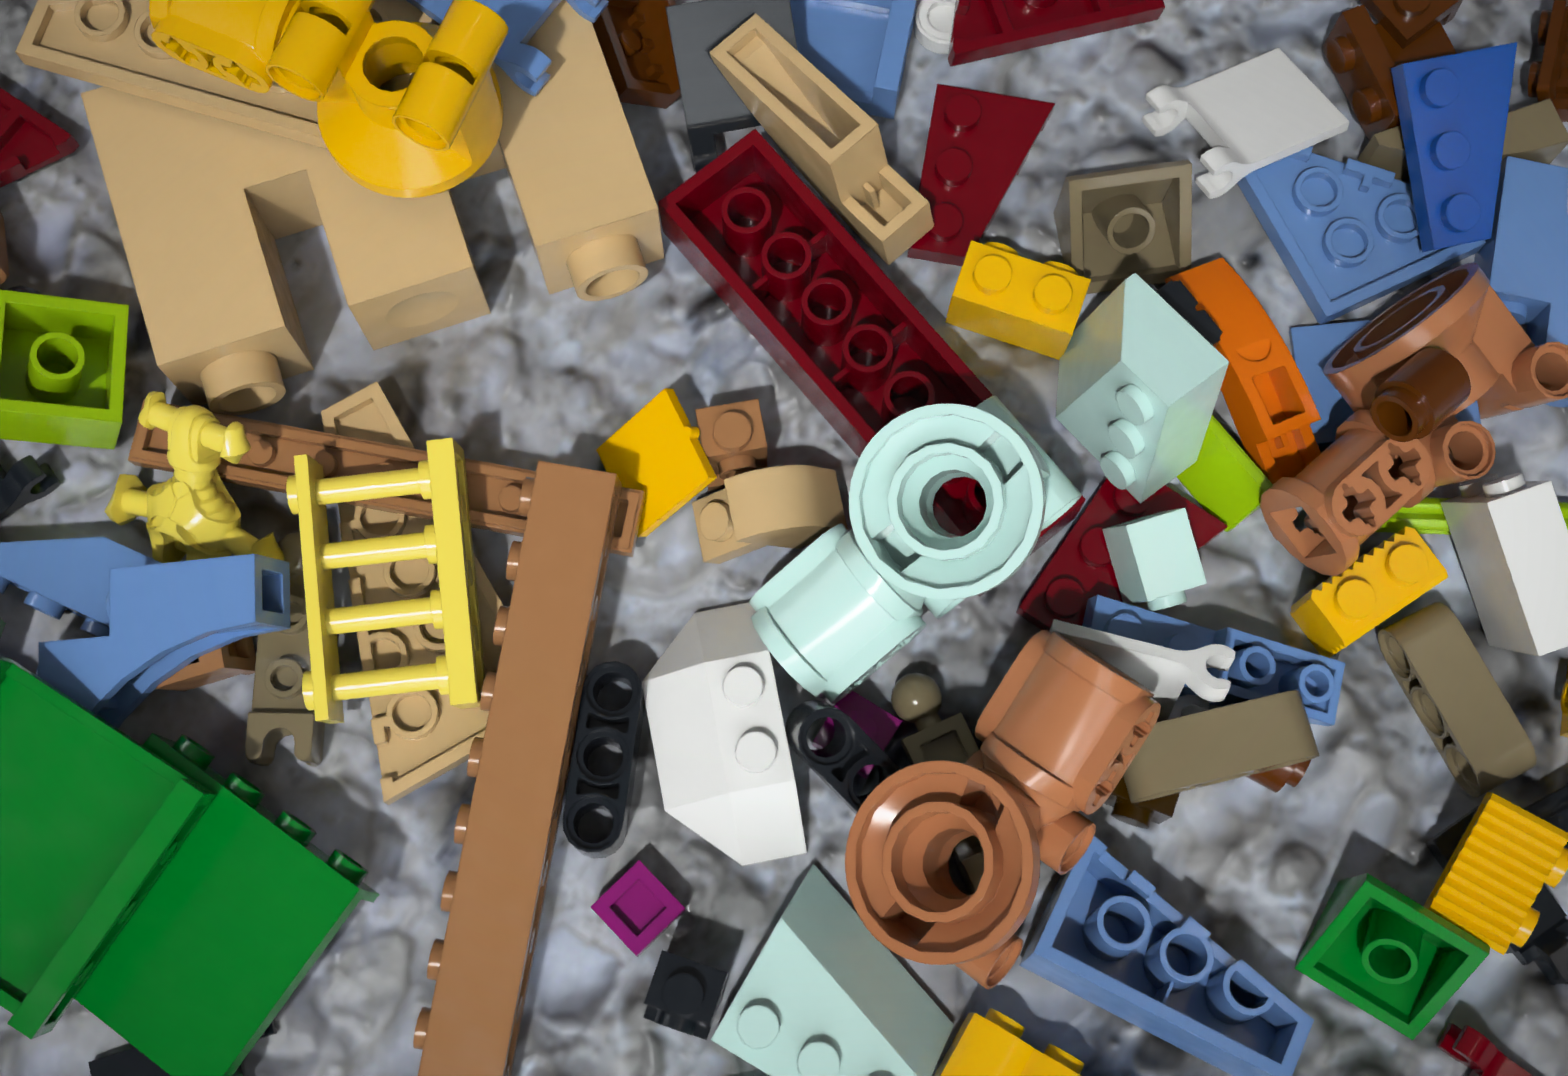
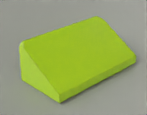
M1213 415L1211 416L1197 461L1176 476L1207 513L1228 526L1224 530L1225 532L1233 530L1260 508L1261 495L1273 485Z

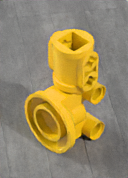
M149 0V16L154 28L151 34L152 40L171 57L188 66L258 93L269 92L273 83L276 82L279 86L298 97L309 101H316L319 129L332 158L346 175L371 191L401 198L425 197L444 192L472 176L488 159L500 136L503 123V100L492 64L508 34L509 28L496 12L477 1L453 0L439 26L430 23L400 20L376 23L370 13L375 0ZM415 73L409 86L403 90L391 92L379 89L383 83L397 75Z

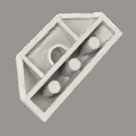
M749 602L694 613L642 681L665 812L725 853L742 867L807 854L796 782L771 655L753 626L751 616L756 611Z

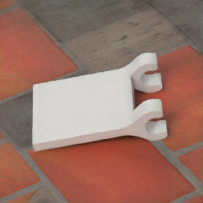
M1276 48L1188 86L1172 87L1161 85L1155 87L1146 94L1145 99L1156 111L1142 116L1143 124L1155 137L1171 132L1186 118L1212 149L1206 151L1200 157V162L1209 172L1197 177L1195 181L1209 199L1225 194L1242 178L1259 168L1347 131L1350 123L1280 48Z
M1053 620L1050 633L1057 632L1084 647L1154 693L1152 699L1161 705L1157 722L1206 711L1209 708V701H1224L1230 690L1231 681L1216 678L1207 670V668H1216L1222 671L1229 670L1235 659L1236 652L1228 646L1210 644L1194 650H1175ZM1185 684L1197 694L1179 697Z

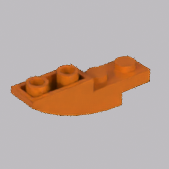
M1223 257L1165 279L1166 284L1171 280H1180L1197 300L1198 304L1195 309L1197 311L1205 310L1223 332L1220 336L1221 340L1215 348L1229 361V365L1220 390L1223 393L1246 454L1272 484L1282 477L1294 478L1321 454L1310 427L1311 423L1321 420V417L1309 389L1275 325L1242 278Z

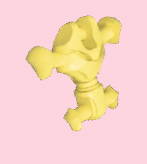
M149 392L146 396L144 407L139 413L138 420L143 427L149 430L157 427L168 432L167 459L170 466L174 469V476L169 478L167 482L151 485L147 489L136 475L120 474L112 497L104 511L109 519L122 526L133 521L138 516L147 517L146 529L150 536L152 557L161 563L181 561L185 555L187 561L226 557L232 554H258L284 561V554L276 542L273 532L259 540L241 528L240 510L227 491L216 469L221 464V458L238 464L242 456L251 449L245 434L244 425L236 421L232 422L228 427L223 426L213 413L204 407L190 405L178 408L166 403L163 392Z

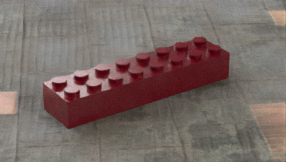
M756 129L752 130L658 202L664 234L858 457L861 456L871 439L885 425L908 411L927 405L946 403L976 407L984 400L993 396ZM968 477L952 478L945 482L936 492L933 501L934 517L939 526L948 533L957 536H964L975 530L983 520L987 507L986 496L982 486L977 480ZM1083 495L1066 513L1041 531L1031 554L1076 518L1086 500Z

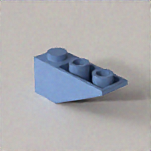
M104 536L0 542V593L4 594L10 584L28 592L23 602L24 604L57 620H60L65 610L85 618L80 628L84 632L94 637L109 636V618L105 605L109 592V568L158 564L161 562Z

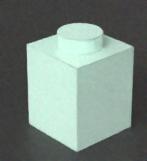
M1185 508L1158 512L1102 529L1123 603L1147 602L1150 611L1161 610L1186 602L1187 598L1184 590L1207 584Z

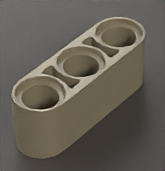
M1434 602L1379 631L1378 644L1385 661L1451 774L1466 793L1472 797H1479L1534 768L1537 757L1528 735L1462 624L1445 604Z
M1292 690L1157 722L1123 777L1130 802L1137 803L1283 768L1314 759L1320 755L1300 691Z

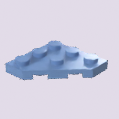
M1313 146L1259 168L1246 175L1237 183L1319 325L1330 322L1474 255L1486 244L1485 240L1422 252L1411 184L1394 179L1396 174L1394 172L1348 158L1343 163L1312 153Z

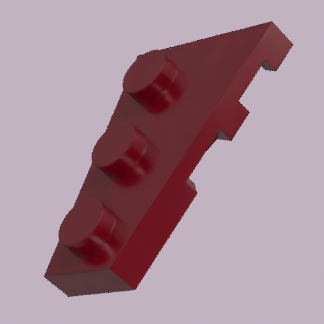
M937 84L918 191L930 203L934 227L908 249L907 257L956 266L963 265L971 240L978 243L982 241L1016 175L1019 174L1036 139L1051 117L1055 103Z
M1106 479L1016 613L1039 629L1050 632L1054 619L1082 626L1087 601L1091 597L1100 595L1123 602L1102 531L1104 528L1162 511L1185 508L1196 547L1199 550L1223 533L1228 526L1166 485L1140 504L1127 489H1118Z

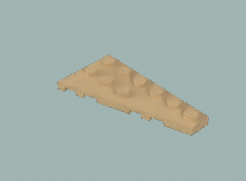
M377 381L321 411L325 433L415 449ZM338 503L341 520L339 528L342 541L424 532L425 525L434 524L433 520ZM474 554L484 671L486 676L488 671L497 672L502 646L494 645L493 633L498 610L501 605H504ZM427 558L348 567L350 576L348 583L352 606L430 597L431 590L440 589L437 564H429ZM433 623L356 632L362 671L436 663L437 656L446 655L443 629L436 630ZM439 689L369 697L372 713L370 721L374 744L378 750L382 775L380 783L383 802L387 805L394 803L466 762L469 758L474 738H484L489 711H483L480 707L460 709L451 706L449 695H441Z

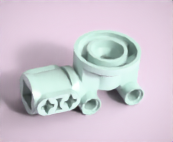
M991 396L976 407L946 403L927 405L908 411L885 425L867 444L858 459L849 491V514L852 529L848 531L842 523L832 527L760 588L749 601V604L756 611L751 616L753 626L762 642L791 677L815 697L822 699L826 697L833 705L863 683L925 628L926 623L920 617L923 614V603L935 618L938 619L955 608L965 598L980 595L1005 582L1028 559L1041 531L1066 513L1081 498L1082 494L997 396ZM958 477H968L977 480L985 492L987 505L983 520L975 530L964 536L950 534L940 527L933 511V501L936 492L945 482Z

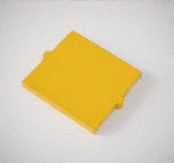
M664 388L596 449L606 472L617 474L623 485L622 487L645 492V501L637 537H647L717 478L698 440L700 435L699 428L691 426L674 389Z

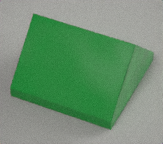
M1365 873L1339 880L1296 960L1294 969L1411 1040H1414L1489 955L1490 946L1372 875Z

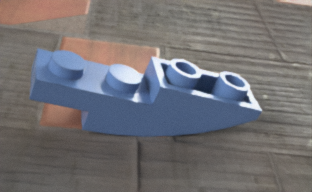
M1100 595L1088 599L1082 624L1083 627L1175 650H1194L1210 644H1222L1233 649L1236 652L1235 659L1228 671L1207 668L1212 676L1231 681L1230 690L1224 701H1209V704L1223 707L1231 703L1236 704L1277 693L1299 690L1310 724L1322 726L1335 725L1345 662L1230 627L1215 631ZM1185 684L1179 696L1197 694Z

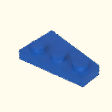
M1518 42L1404 63L1391 68L1422 252L1491 239Z

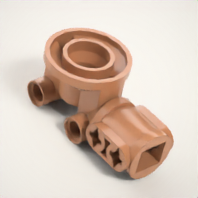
M1468 263L1456 267L1427 282L1390 306L1345 342L1324 366L1323 374L1333 387L1338 390L1354 411V414L1337 427L1335 441L1294 478L1282 477L1261 495L1260 503L1265 522L1273 537L1292 556L1308 568L1323 575L1338 576L1358 560L1360 545L1402 507L1412 508L1417 505L1435 487L1474 480L1487 474L1494 464L1496 455L1495 443L1490 432L1479 423L1471 420L1459 422L1455 417L1457 413L1475 401H1478L1480 419H1488L1568 397V345L1560 342H1547L1535 346L1490 286V280L1477 263ZM1436 348L1453 355L1462 363L1470 378L1471 391L1467 400L1424 438L1413 439L1408 442H1398L1385 436L1376 427L1371 416V404L1374 401L1377 388L1422 349ZM1297 507H1302L1307 513L1303 520L1307 528L1296 529L1293 521L1298 516Z
M1041 630L1036 633L1022 648L978 719L975 737L983 742L980 750L975 752L965 764L945 760L926 761L898 770L877 785L859 808L847 839L845 873L853 906L865 927L881 944L906 959L931 965L954 964L987 990L996 986L1008 974L1022 950L1023 940L1014 933L1024 922L1035 899L1040 877V861L1060 875H1063L1070 871L1085 854L1095 835L1096 825L1080 814L1079 811L1090 815L1106 802L1151 733L1161 709L1159 702L1152 699L1154 693L1121 670L1057 632L1050 633L1047 630ZM970 836H976L984 851V873L976 892L972 895H966L953 884L949 873V859L953 849L961 840Z

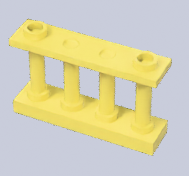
M453 438L427 440L428 460L419 461L418 468L324 478L323 466L307 454L294 456L295 475L287 477L286 492L291 513L299 515L311 670L304 671L302 692L307 710H314L315 721L328 724L344 723L342 700L439 689L441 695H449L451 706L460 709L480 707L485 671L465 457L463 448ZM422 494L424 500H432L434 524L425 525L424 532L329 543L326 504ZM427 558L429 564H437L440 589L431 590L430 597L335 608L332 569ZM433 623L436 630L443 629L446 655L437 656L436 663L340 674L337 634Z

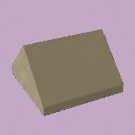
M1189 160L1068 176L1065 178L1053 215L1063 263L1075 269L1078 275L1091 279L1086 294L1113 291L1134 273L1139 275L1148 285L1166 283L1165 279L1191 269L1192 163Z

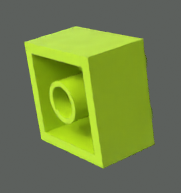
M0 289V439L115 449L123 418L129 305Z

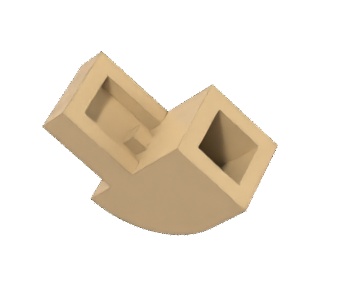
M783 465L748 471L724 479L725 489L692 502L704 563L721 564L767 545L800 549L810 545L826 531L841 523L848 530L836 471L822 467Z

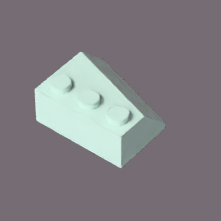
M1134 273L1125 279L1074 329L1067 349L1059 359L1055 418L1100 462L1101 469L1106 478L1118 489H1127L1141 504L1197 461L1229 361L1139 275Z
M813 864L778 921L711 1040L769 1076H932L954 1024L889 949L870 933L854 909Z

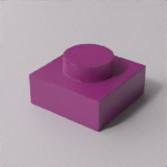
M854 691L839 700L834 706L850 716L883 751L887 748L902 722ZM827 717L812 741V746L817 749L827 746L834 736V723L830 717ZM875 765L864 766L857 774L867 779Z
M640 860L591 906L593 911L637 957L686 911L685 907Z

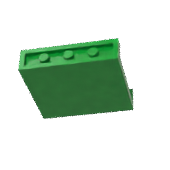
M0 656V1006L13 1014L7 1023L28 1038L34 1039L53 1030L217 794L14 660Z
M151 733L143 744L144 747L217 795L74 999L170 1076H244L237 1070L360 900L374 903L380 894L363 882L369 872L353 858L338 849H335L329 857L313 845L311 841L317 833L305 822L285 810L277 818L259 803L266 794L250 781L235 772H232L225 779L209 767L215 756L202 745L184 734H181L178 740L174 742Z

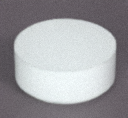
M922 0L919 3L915 14L914 32L919 43L927 50L938 54H948L956 0Z

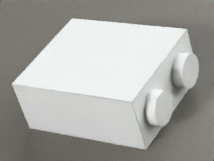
M1497 473L1459 484L1458 487L1461 495L1440 503L1488 645L1534 656H1542L1568 647V529L1552 482L1525 481L1522 473L1510 474L1500 478Z

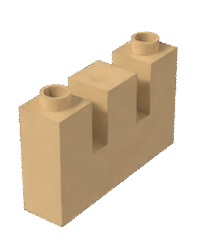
M562 0L527 43V45L537 48L551 59V65L546 70L550 74V79L535 97L518 87L493 62L492 68L496 74L503 100L502 128L495 148L488 159L466 180L506 168L549 295L574 287L580 299L585 301H601L623 295L635 289L648 276L646 264L664 259L659 210L593 24L580 16L566 0ZM100 87L80 93L157 366L192 405L201 406L208 403L211 412L232 416L253 413L265 409L283 398L286 393L283 379L314 370L275 241L276 239L321 225L324 227L348 307L373 351L491 314L450 189L438 194L417 198L383 195L361 186L346 175L336 164L328 149L107 87Z

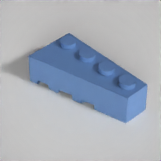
M1094 836L1090 846L1079 862L1066 874L1060 875L1019 966L1232 1076H1292L1314 1019L1242 959L1239 961L1234 959L1209 937L1211 933L1191 916L1185 918L1154 892L1156 887L1136 870L1129 871L1106 851L1108 847Z

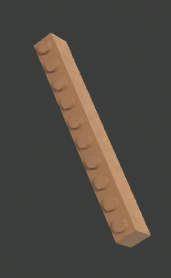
M538 460L535 478L526 477L521 488L519 515L527 517L522 542H512L507 559L506 579L514 581L510 606H500L494 625L493 643L494 645L502 646L497 672L488 671L482 686L480 709L489 711L484 738H474L468 758L467 775L476 778L471 804H461L454 830V843L462 844L463 847L458 872L449 870L441 895V911L450 912L445 938L435 939L428 961L427 979L436 981L431 1008L422 1007L414 1032L413 1047L423 1050L418 1076H511L574 746L582 689L588 672L623 486L618 475L615 473Z

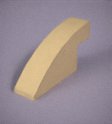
M755 13L709 52L713 62L787 158L829 206L888 266L934 227L929 201L888 165L878 123L759 15Z

